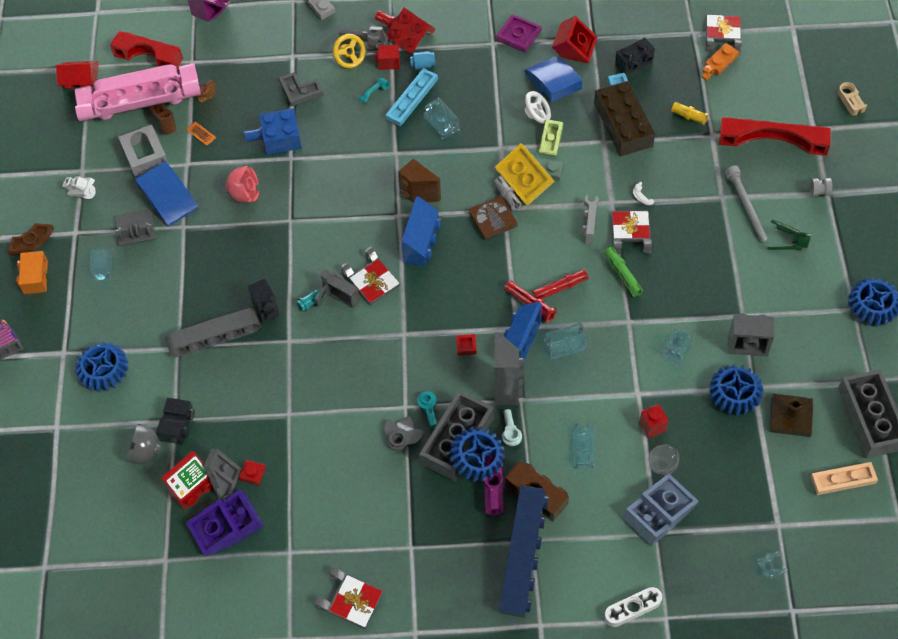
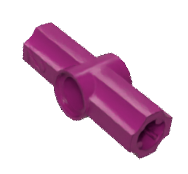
M492 455L485 459L484 467L492 463ZM501 467L498 474H493L491 479L486 477L484 481L486 514L499 515L503 513V478ZM492 481H495V482H497L498 484L495 485V486H492V485H490L489 483L492 482Z

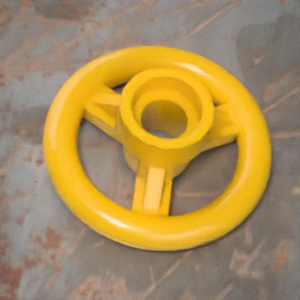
M345 34L340 36L334 43L333 56L340 66L351 69L360 65L364 60L366 53L365 45L358 36ZM346 39H351L349 44H343L340 47V49H338L342 41ZM356 42L360 46V56L358 59L354 54ZM339 55L344 58H351L353 63L343 62Z

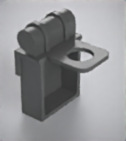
M329 270L321 272L323 289L316 297L317 306H321L329 295L354 308L360 301L358 287L345 281L341 275L335 272L332 274Z

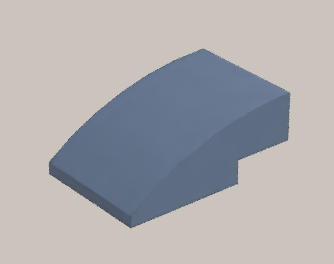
M668 474L642 493L640 499L625 510L622 518L653 546L673 529L699 501Z

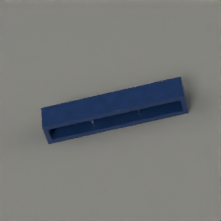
M520 486L499 607L501 614L525 618L526 612L530 613L532 600L528 599L529 591H534L535 585L532 572L533 570L537 571L539 561L535 554L536 549H541L542 537H539V531L544 529L546 517L542 516L543 508L547 509L549 496H545L546 489Z

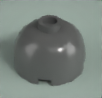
M137 424L126 462L145 464L152 459L153 455L158 456L161 444L157 443L158 436L152 428Z

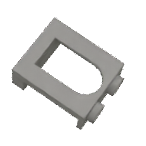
M152 125L118 137L135 178L140 177L165 161L168 163ZM149 140L154 154L137 159L132 146Z

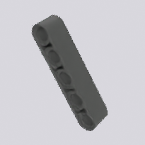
M248 308L172 332L165 337L170 356L180 357L255 333L261 328L255 309Z

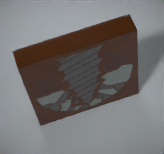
M502 196L469 209V214L484 240L518 227L515 217Z

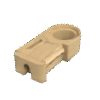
M845 82L840 85L838 96L852 116L857 115L858 112H865L867 104L865 105L859 97L858 90L852 83ZM849 89L851 93L846 94L842 90Z

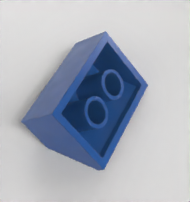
M420 197L415 199L401 244L404 263L425 267L427 260L431 259V246L436 243L437 234L435 233L436 230H440L441 219H439V211Z
M540 302L520 306L517 313L514 312L512 315L511 327H507L504 333V337L519 349V357H523V363L541 324L542 303Z

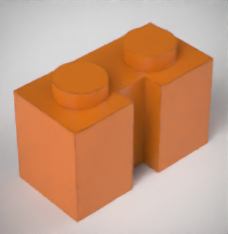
M44 252L21 253L20 261L17 262L19 276L16 279L17 286L21 288L23 294L46 292L48 260Z

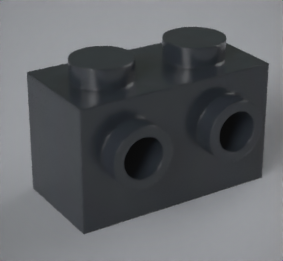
M644 37L616 51L615 66L621 73L628 75L652 63L655 48Z

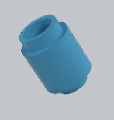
M434 52L413 53V56L410 57L411 67H414L415 70L435 66Z

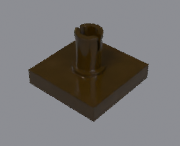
M773 393L770 432L811 437L813 398Z

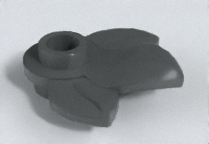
M410 416L401 419L397 424L388 419L384 425V433L388 437V445L395 451H401L407 445H414L423 437L424 431L414 429ZM396 440H400V441H401V443H399V444H396V443H394V442H395Z

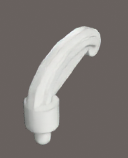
M642 182L636 184L633 189L634 197L644 205H653L654 200H648L640 192Z

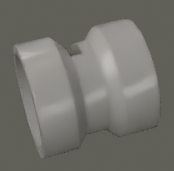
M812 178L810 181L811 196H831V178H824L823 180Z

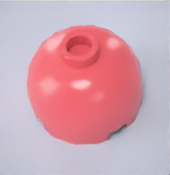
M248 166L234 169L229 174L226 183V191L235 201L240 203L254 202L259 196V190L256 191V185L259 184L256 173L251 167L247 168Z

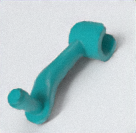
M379 78L377 83L366 90L363 97L359 96L358 99L362 103H366L371 93L379 87L383 90L388 89L390 83L384 78Z

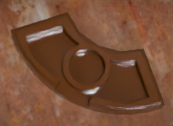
M35 223L27 233L12 237L7 251L8 254L15 256L36 250L49 239L54 230L53 225Z

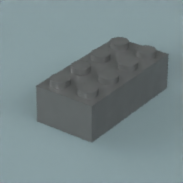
M881 369L843 377L838 390L866 459L898 452V409Z
M458 391L420 452V465L456 482L460 476L458 474L460 468L453 469V465L456 462L450 461L451 456H453L449 453L450 449L453 448L451 446L452 441L456 440L457 434L461 435L462 430L466 429L469 432L472 426L475 431L481 426L482 432H485L494 419V407L462 391ZM470 441L462 446V453L470 449Z

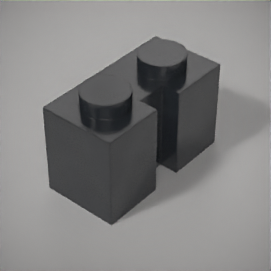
M265 278L248 286L253 307L262 323L267 320H273L276 316L280 315L275 295Z
M167 397L163 409L164 414L160 418L156 434L162 442L183 445L184 439L189 435L188 426L190 421L194 419L195 410L190 401Z

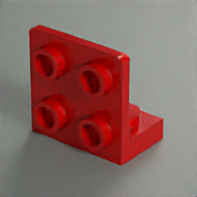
M403 7L386 35L393 42L412 54L427 31L433 34L436 29Z

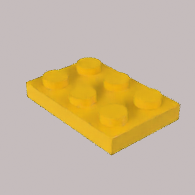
M522 143L495 166L497 171L527 206L555 182Z

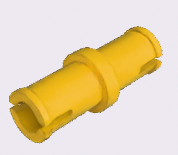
M675 102L671 109L672 113L681 115L686 120L691 119L699 122L702 125L708 119V114Z

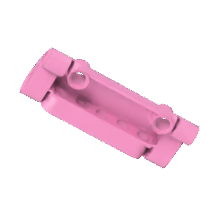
M170 64L99 79L94 82V87L86 86L75 89L77 101L75 109L79 121L98 117L106 120L116 113L166 102L178 104L182 99L201 95L195 64L179 66V68Z

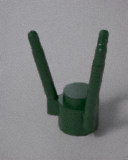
M771 220V223L777 225V229L793 234L792 243H796V245L768 246V250L801 251L802 247H808L811 237L810 233Z

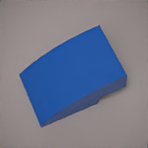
M556 56L525 69L526 74L541 94H546L551 103L582 89V79L565 61Z
M166 161L135 179L140 191L168 227L198 209L195 200Z

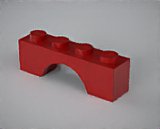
M119 30L110 44L114 57L128 61L135 56L146 54L156 58L158 67L171 64L178 68L183 60L180 47L148 39L144 36H137L130 32Z

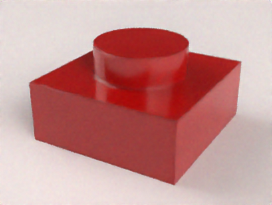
M475 334L456 335L457 356L477 354Z
M246 460L239 476L240 481L259 486L266 466Z

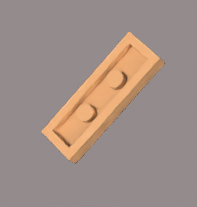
M872 462L812 473L811 475L817 495L872 485L878 482Z

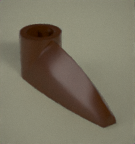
M162 104L148 106L153 116L159 122L161 133L171 134L176 131L173 113Z

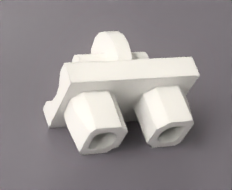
M76 176L73 179L66 177L63 183V187L69 190L67 195L71 197L91 199L96 192L95 187L92 185L95 180L92 178Z

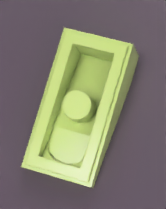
M545 120L539 153L557 155L563 122Z

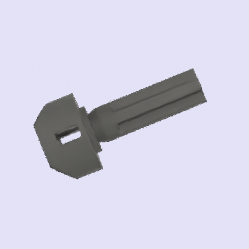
M371 26L368 32L346 29L339 31L340 36L345 34L358 36L362 41L368 43L370 49H378V45H387L388 37L382 26Z

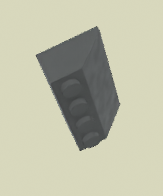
M495 332V405H519V398H523V357H519V349L501 333Z

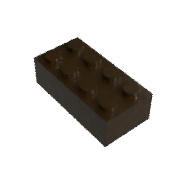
M628 81L595 90L594 105L620 157L654 146L655 132Z

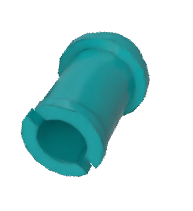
M313 290V292L305 297L298 298L299 301L296 303L301 311H308L309 307L316 303V297L319 292Z

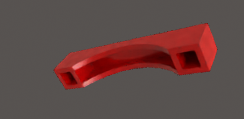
M722 117L719 145L737 147L752 140L776 139L794 144L808 154L827 156L831 142V128Z

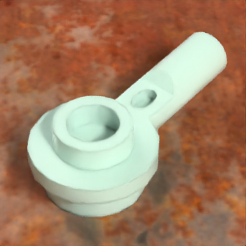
M506 409L503 411L506 427L502 434V440L508 446H516L522 440V433L513 423L511 410Z

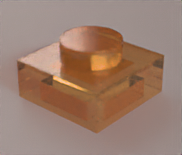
M210 80L202 85L200 89L201 95H198L197 99L201 102L211 99L215 95L217 83Z

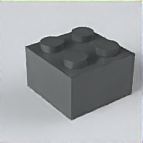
M744 313L734 314L729 330V354L768 356L774 339V317L747 315Z

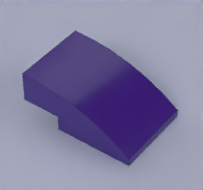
M240 489L224 501L219 499L186 522L206 557L238 543L265 526L246 493Z

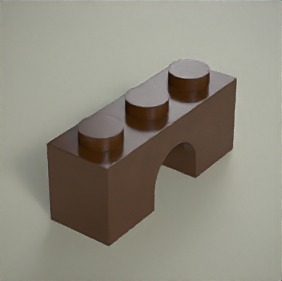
M520 460L505 477V486L518 496L521 485L546 489L545 496H549L547 509L543 508L542 514L553 522L568 505V493L563 488L553 485L547 476H541L537 473L535 468L529 463L525 464Z

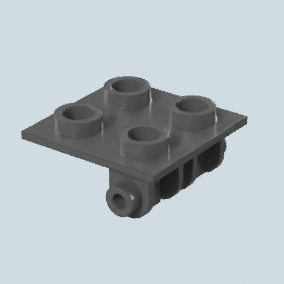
M152 209L116 215L117 230L115 232L116 237H118L119 246L156 240Z

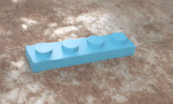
M423 68L385 115L386 120L401 127L436 83L438 75Z

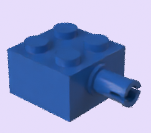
M294 108L259 114L260 129L244 131L246 143L261 139L264 141L267 155L302 149Z

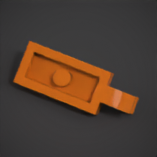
M725 43L705 62L703 69L705 73L701 77L708 80L714 73L719 76L739 56L740 51Z

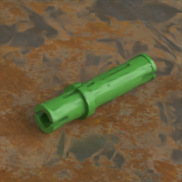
M613 246L607 248L603 254L609 260L612 270L616 271L633 297L639 296L643 289L628 270L625 260L620 258Z

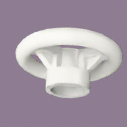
M535 91L528 92L525 97V112L529 118L544 124L546 119L550 120L551 118L550 107L541 94ZM531 97H536L535 103L530 102Z

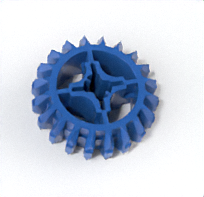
M874 277L870 278V280L864 278L862 282L858 281L852 287L848 296V306L851 307L850 312L855 313V318L860 317L861 323L867 321L868 326L872 323L876 327L880 323L884 326L887 322L891 323L898 316V291L894 290L895 285L889 286L888 281L882 282L881 278L877 281ZM865 294V299L861 300L860 296ZM888 303L889 308L885 310L884 305Z
M104 341L101 345L95 343L94 347L88 345L87 351L82 350L83 356H77L78 362L75 363V373L78 376L79 382L84 387H89L92 391L96 388L99 392L103 388L109 391L110 386L116 388L117 382L122 383L121 377H126L127 375L125 371H128L129 367L126 354L118 345L114 346L112 342L108 345ZM112 358L116 360V365H112ZM89 368H92V376L88 374Z
M727 364L725 369L720 368L718 373L713 374V379L710 380L709 393L711 394V400H715V407L721 405V412L727 409L729 415L732 411L737 416L740 414V411L744 415L748 413V410L752 412L755 406H759L764 390L761 385V379H757V373L752 374L751 368L745 370L744 365L737 368V365L734 364L731 368ZM732 379L731 382H726L725 384H722L723 382ZM747 395H751L750 397L744 400H740L742 397H747Z
M473 426L470 427L469 432L466 429L462 430L461 435L457 434L456 440L452 441L451 446L453 448L449 451L453 455L450 461L456 462L453 465V469L460 468L458 474L462 475L464 472L466 474L465 479L468 480L472 476L474 482L477 481L478 477L483 482L486 477L491 479L493 474H498L499 468L503 466L502 460L505 458V455L502 454L504 447L499 446L501 440L494 439L496 433L489 435V429L482 432L481 426L477 428V431H475ZM470 441V449L462 453V446ZM474 452H478L481 456L478 457ZM492 455V463L484 467L485 459Z

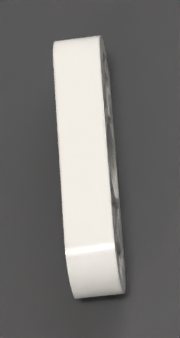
M650 587L609 606L605 611V622L611 627H618L658 608L662 601V593L657 588ZM649 594H651L652 597L656 596L655 602H653L652 600L645 602L644 608L643 602L648 599ZM630 602H635L639 605V610L631 612L628 610L627 605ZM621 607H623L624 612L618 615V620H615V618L610 619L611 612L618 614L622 610Z

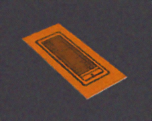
M196 121L186 129L205 145H208L216 138Z

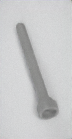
M738 166L729 167L725 171L727 179L734 183L760 241L766 242L767 236L740 180L741 171Z

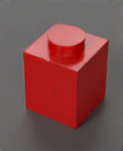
M378 45V52L375 53V63L379 64V70L400 69L399 45Z
M660 404L641 411L639 422L647 437L651 438L665 432L669 420Z

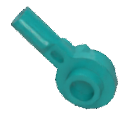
M422 392L417 398V403L426 412L430 428L434 429L437 426L434 413L437 398L432 392Z

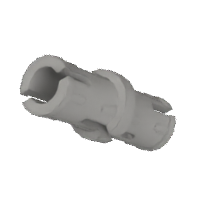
M502 176L499 177L500 182L496 178L493 184L497 187L503 199L506 200L512 210H516L515 205L517 208H520L522 203L514 194L513 188L508 186Z

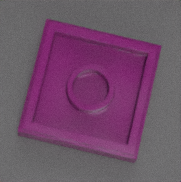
M512 14L497 34L496 41L526 53L542 31V26Z

